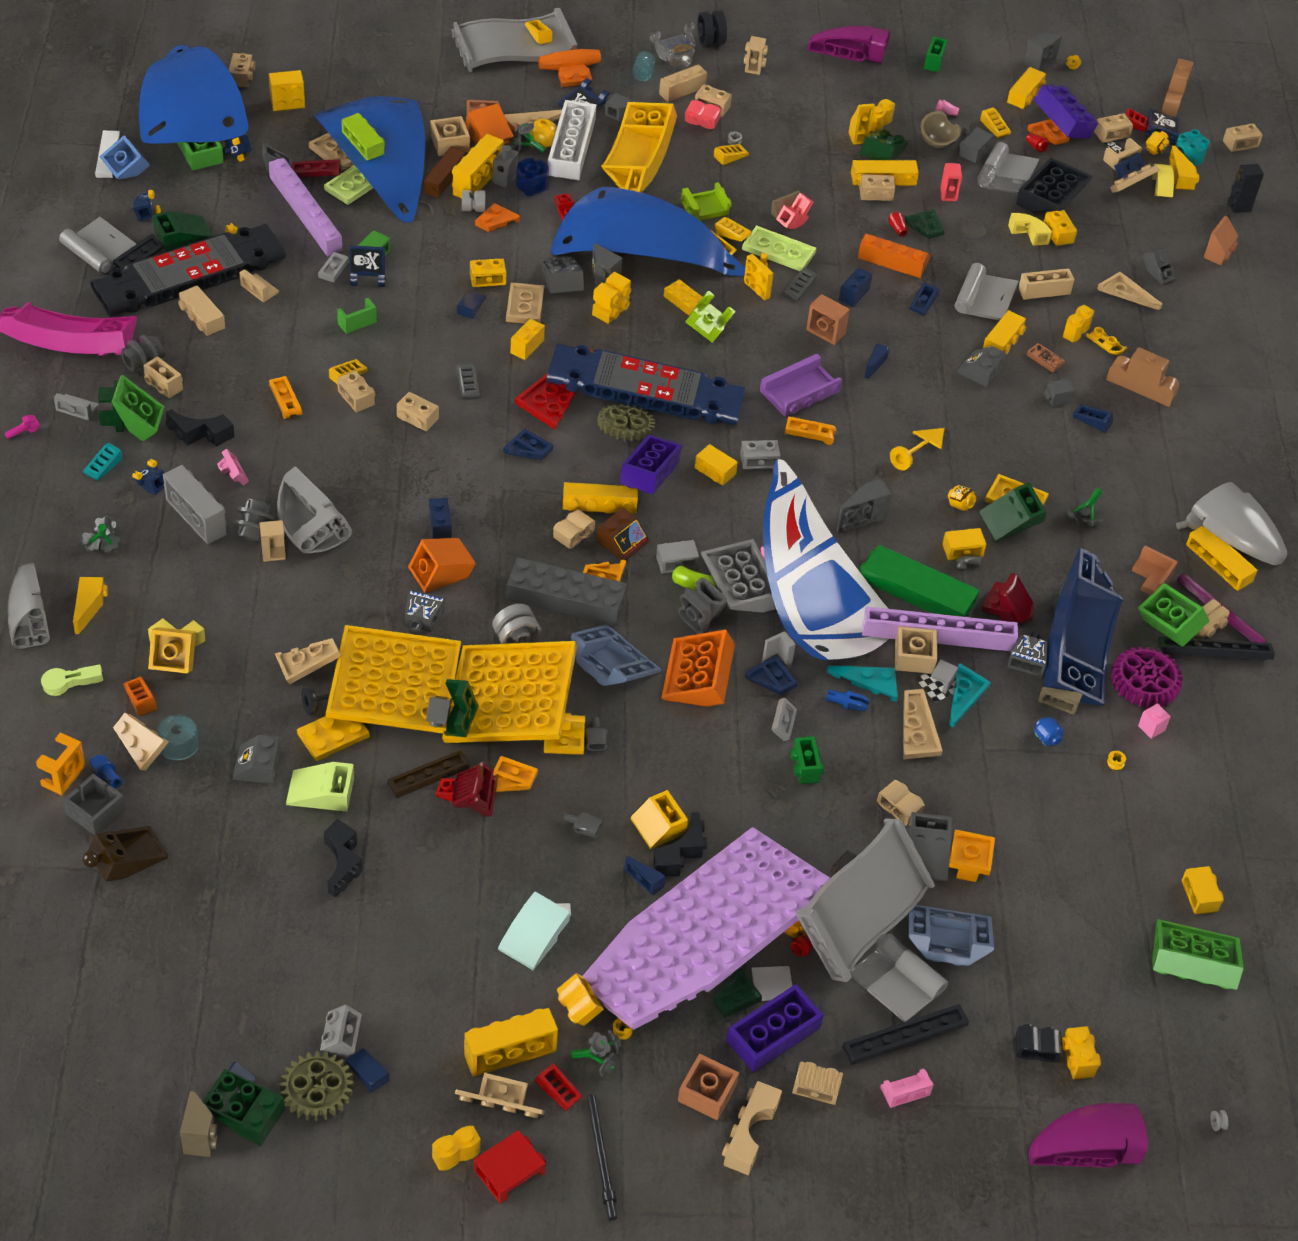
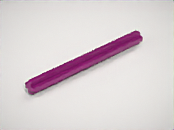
M1182 573L1178 577L1177 581L1204 604L1215 599L1221 606L1229 610L1228 623L1248 640L1255 643H1266V639L1187 574Z

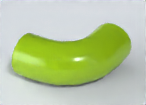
M678 566L672 573L673 581L682 587L696 591V582L700 578H705L719 590L712 575L698 573L684 566Z

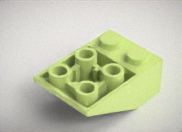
M330 762L293 770L286 805L348 812L354 782V764Z

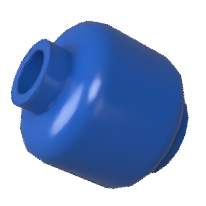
M1043 717L1035 724L1034 734L1045 746H1056L1063 739L1064 729L1054 718Z

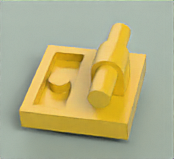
M762 253L759 260L753 254H750L746 260L744 282L762 299L767 300L771 295L774 274L768 268V255Z
M565 713L560 739L544 740V753L584 755L585 716Z

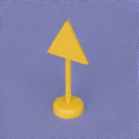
M944 428L913 431V434L924 439V441L910 450L903 446L893 448L890 452V460L893 466L901 471L911 467L913 463L912 453L928 442L941 449Z

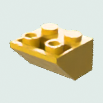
M668 790L650 797L631 816V821L650 849L683 836L687 832L688 819Z

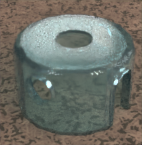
M177 714L171 715L159 723L156 732L160 737L169 741L161 752L163 756L171 760H183L193 756L198 750L197 724L193 719L186 715ZM177 726L178 731L181 730L182 732L180 734H173L171 729Z

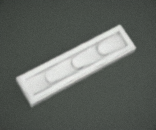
M103 130L95 171L97 178H113V173L99 156L120 139V131Z

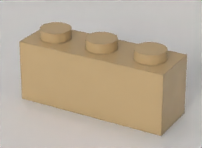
M698 64L661 78L659 94L667 102H671L697 92L703 84L706 85L707 72Z
M1070 269L1022 273L1018 289L1023 300L1071 295L1075 279Z
M198 285L179 293L180 301L178 303L181 310L188 314L189 319L194 321L198 329L203 331L206 336L225 329L224 315Z

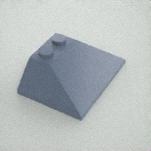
M608 624L575 632L571 635L572 641H576L577 644L575 655L577 664L603 686L631 681L660 673L662 670Z
M916 905L908 913L909 938L926 959L937 963L947 962L956 966H969L994 950L992 917L921 905Z

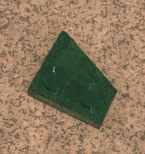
M934 209L904 216L906 224L928 239L944 235V228Z
M741 968L737 969L734 978L731 981L728 980L724 988L714 997V1004L724 1018L762 1001V995Z

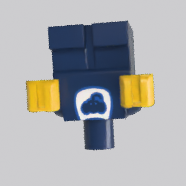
M245 134L225 140L226 147L222 148L224 154L230 153L239 162L245 160L243 153L252 151L248 136Z
M153 190L140 194L134 200L133 209L139 221L151 219L155 213H161L160 205H156L153 208L150 200L155 197Z
M150 459L147 465L151 468H146L142 472L135 471L132 476L136 479L139 486L147 492L156 495L164 488V471L158 469L157 461Z

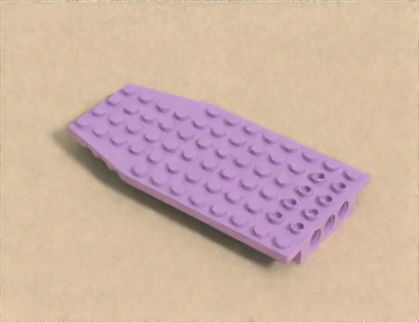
M752 827L629 921L585 972L583 977L591 986L594 995L601 1005L634 1030L659 1017L658 1013L664 1010L671 1011L681 1001L685 999L690 1001L697 997V993L703 990L707 992L717 986L799 920L796 912L808 905L813 896L830 877Z

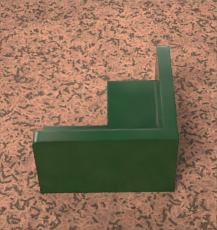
M447 679L445 684L453 700L454 707L444 734L446 736L467 737L478 709V703L469 681Z

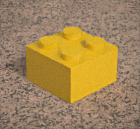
M301 70L269 73L270 100L273 111L305 108L304 81Z
M163 627L152 629L148 669L179 673L191 672L194 662L196 631Z

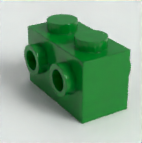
M815 737L795 738L793 748L790 749V758L795 763V777L798 776L799 784L819 783L820 776L824 773L823 763L820 762V750L816 745Z

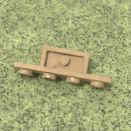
M484 1073L479 1095L455 1090V1094L460 1095L459 1100L472 1103L473 1099L481 1100V1105L494 1108V1105L498 1104L503 1106L504 1111L516 1113V1109L525 1111V1116L538 1118V1114L544 1115L545 1112L544 1110L523 1105L528 1083Z

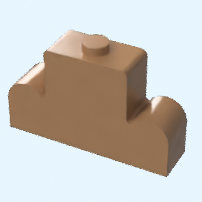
M1178 59L1165 97L1162 113L1176 117L1194 62Z
M1137 348L1131 359L1126 356H1118L1110 367L1106 378L1110 382L1168 407L1176 398L1180 385L1176 378L1172 376L1165 377L1169 364L1168 359L1142 348Z

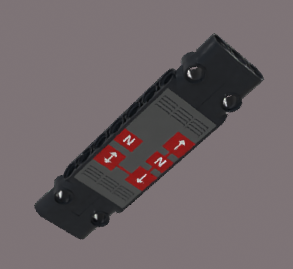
M267 224L253 228L241 227L235 234L229 232L222 233L130 263L124 269L114 268L108 275L90 280V284L108 316L125 312V310L134 313L139 311L140 304L142 303L146 307H153L179 298L180 292L198 285L201 290L240 278L239 272L244 269L250 274L254 269L264 270L267 268V262L273 263L285 259L286 253L284 247Z

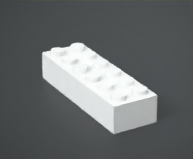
M565 100L548 158V176L571 180L580 179L596 120V104Z

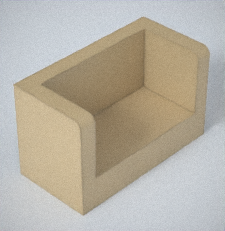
M1128 138L1125 150L1118 154L1110 147L1106 148L1103 161L1115 170L1114 165L1134 154H1141L1142 147L1131 138Z
M283 520L259 522L263 562L285 560Z

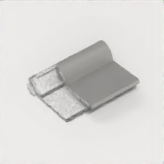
M997 142L994 144L977 177V183L983 188L1018 194L1019 189L1032 177L1039 159L1009 154L1007 144Z
M883 934L876 942L878 945L876 950L849 972L856 982L903 1022H906L941 995L946 989L948 981L892 934Z

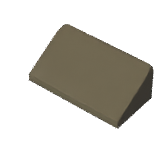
M798 190L773 200L771 214L777 218L784 205L791 207L800 191Z

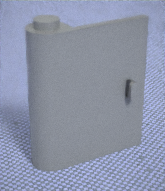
M98 217L77 233L71 229H66L59 237L60 243L101 274H105L115 267L113 260L136 245V243L101 217Z
M973 263L955 302V309L963 314L1001 320L1008 311L1019 281L986 275L984 265Z

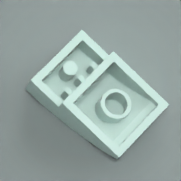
M534 892L509 927L498 950L534 971L557 942L560 932L568 924L570 911Z

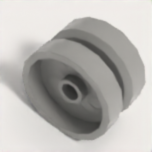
M525 604L510 605L502 609L493 620L492 627L499 637L501 644L536 643L542 635V629L535 619L532 610Z

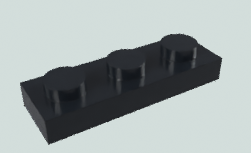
M151 234L114 259L113 264L117 268L124 269L130 263L155 255L163 249L164 245Z

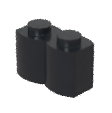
M1030 1024L1018 1027L1016 1032V1057L1025 1060L1038 1059L1043 1062L1052 1063L1060 1061L1062 1056L1061 1031L1052 1027L1039 1029Z

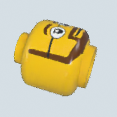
M1163 131L1153 132L1146 141V149L1153 155L1162 154L1169 145L1168 135Z
M962 485L955 486L948 493L949 504L961 511L971 509L976 502L974 491Z

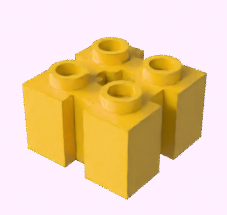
M613 272L606 278L605 283L598 285L594 289L593 300L595 303L593 304L592 315L608 324L617 319L619 314L627 310L630 305L631 280Z

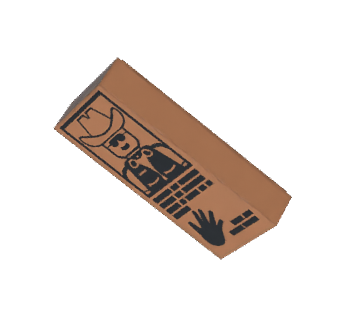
M1039 343L1027 351L1028 357L1052 373L1064 365L1065 361Z

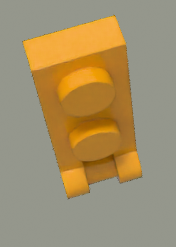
M283 376L269 380V386L282 411L283 418L287 419L292 415H302L300 404L287 377Z
M788 416L785 434L819 440L827 445H831L834 442L836 427Z

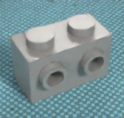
M778 440L742 441L740 451L742 468H773L775 461L780 459Z
M343 1005L329 1011L326 1016L320 1051L323 1053L328 1052L330 1057L336 1055L337 1060L353 1054L362 1014L348 1005Z

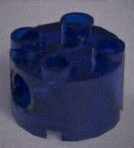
M531 157L519 161L516 169V185L518 189L524 192L526 196H533L534 194L546 191L548 189V164L542 159L538 158L537 161Z

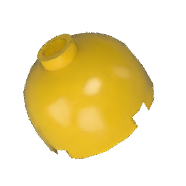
M548 119L533 121L534 129L530 133L534 140L544 146L545 150L547 147H552L557 130L556 124Z

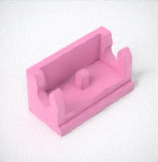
M921 1069L914 1076L891 1083L889 1080H886L884 1084H881L880 1088L889 1107L892 1108L930 1096L934 1084L926 1070Z

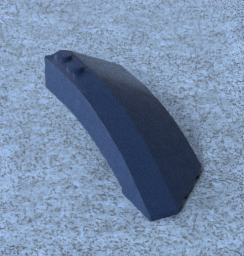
M1080 547L1056 607L1047 647L1044 687L1079 692L1083 694L1080 700L1081 703L1102 706L1105 701L1106 670L1111 639L1120 606L1124 599L1114 591L1112 587L1114 583L1107 572H1103L1099 567L1098 562L1100 561L1097 556Z

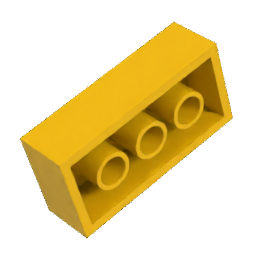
M486 134L453 167V195L462 198V190H471L475 193L476 190H481L492 179L494 159L502 150L504 140Z
M546 1008L536 1009L522 1016L516 1015L502 1022L496 1021L482 1028L470 1029L468 1032H465L464 1056L472 1077L556 1052L558 1028L550 1009Z

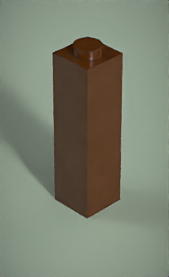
M451 146L424 179V193L439 198L453 181L452 169L466 156V151Z

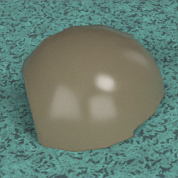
M934 111L922 119L920 131L924 141L934 148H947L958 139L961 127L958 124H951L943 111Z

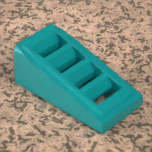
M107 443L86 466L83 473L98 481L123 460L121 450Z

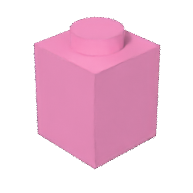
M1156 704L1143 712L1138 726L1152 739L1166 731L1171 716L1159 704Z

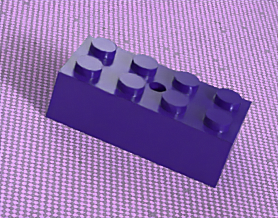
M1042 85L1034 99L1067 137L1090 139L1098 125L1094 116L1087 112L1086 107L1080 104L1077 98L1065 86Z
M648 435L622 464L619 483L629 488L642 490L644 493L654 494L678 466L682 445Z
M795 984L730 1026L726 1042L754 1073L819 1030L824 1015Z

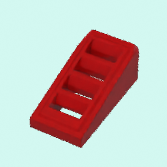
M1127 108L1125 115L1133 124L1132 128L1146 132L1148 117Z
M554 1063L534 1080L565 1111L583 1097ZM552 1076L554 1079L549 1082L547 1078ZM558 1081L560 1085L554 1088L552 1085ZM562 1088H565L566 1091L562 1095H560L558 1092ZM571 1093L573 1097L566 1102L564 1098Z

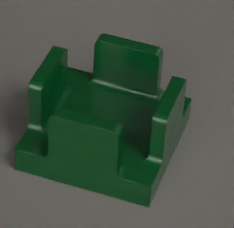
M114 380L113 387H99V403H112L119 380ZM112 405L113 410L99 411L101 426H115L116 432H124V422L114 405Z

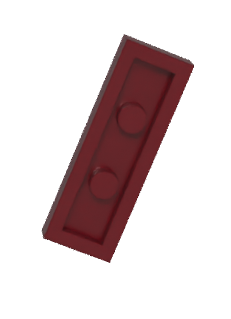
M340 159L292 162L291 168L299 178L340 175L342 163Z

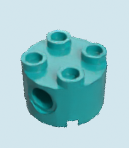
M1192 129L1191 132L1179 134L1176 147L1194 166H1198L1205 159L1210 141L1200 134V131Z

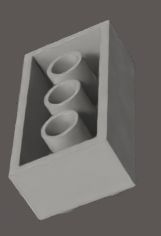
M180 465L163 474L166 500L207 545L227 535L226 510L224 506L215 500L211 492L208 493L202 482L197 481L190 470Z

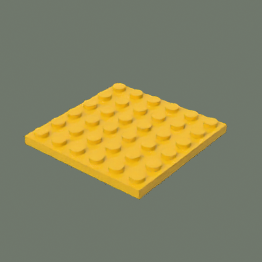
M345 625L339 650L342 656L337 659L326 717L444 734L447 724H442V727H435L426 721L429 700L432 695L451 698L445 682L447 679L455 680L461 641Z
M576 641L463 646L455 680L469 681L478 703V709L467 737L446 736L443 734L442 739L444 743L560 739L577 650ZM452 700V704H451V709H450L449 717H450V714H451L452 709H453V707H454L453 700Z

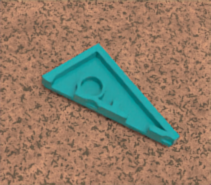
M961 663L958 664L949 726L952 728L991 684L990 681Z
M828 665L827 673L838 679L840 677L851 680L852 685L869 690L876 695L882 693L891 697V701L897 702L895 668Z

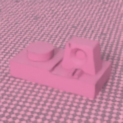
M225 449L222 452L224 458L217 464L219 469L224 474L230 472L229 475L233 481H238L243 486L246 485L249 480L237 457L228 449Z

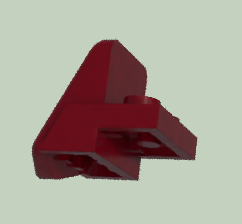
M1011 573L1006 583L995 582L982 605V611L999 615L1000 621L1017 622L1018 625L1019 622L1025 623L1033 619L1034 602L1019 576Z
M481 762L472 768L458 773L453 786L452 805L456 808L471 807L485 817L492 816L497 777L493 775L494 770L484 762Z

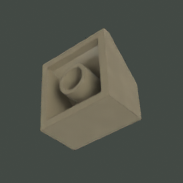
M190 1091L180 1130L183 1153L211 1157L212 1150L216 1149L219 1136L216 1135L217 1124H214L213 1115L194 1091Z

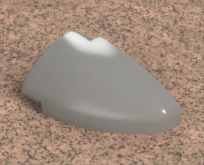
M296 466L284 475L277 500L279 521L283 520L284 532L301 552H323L340 545L351 536L352 528L344 516L335 508L328 497Z
M1233 482L1222 484L1213 489L1192 507L1191 511L1203 521L1205 528L1236 549L1272 565L1282 564L1286 559V546L1268 514L1250 493H1244Z
M34 563L24 564L18 569L9 594L8 626L11 643L15 649L43 645L50 640Z

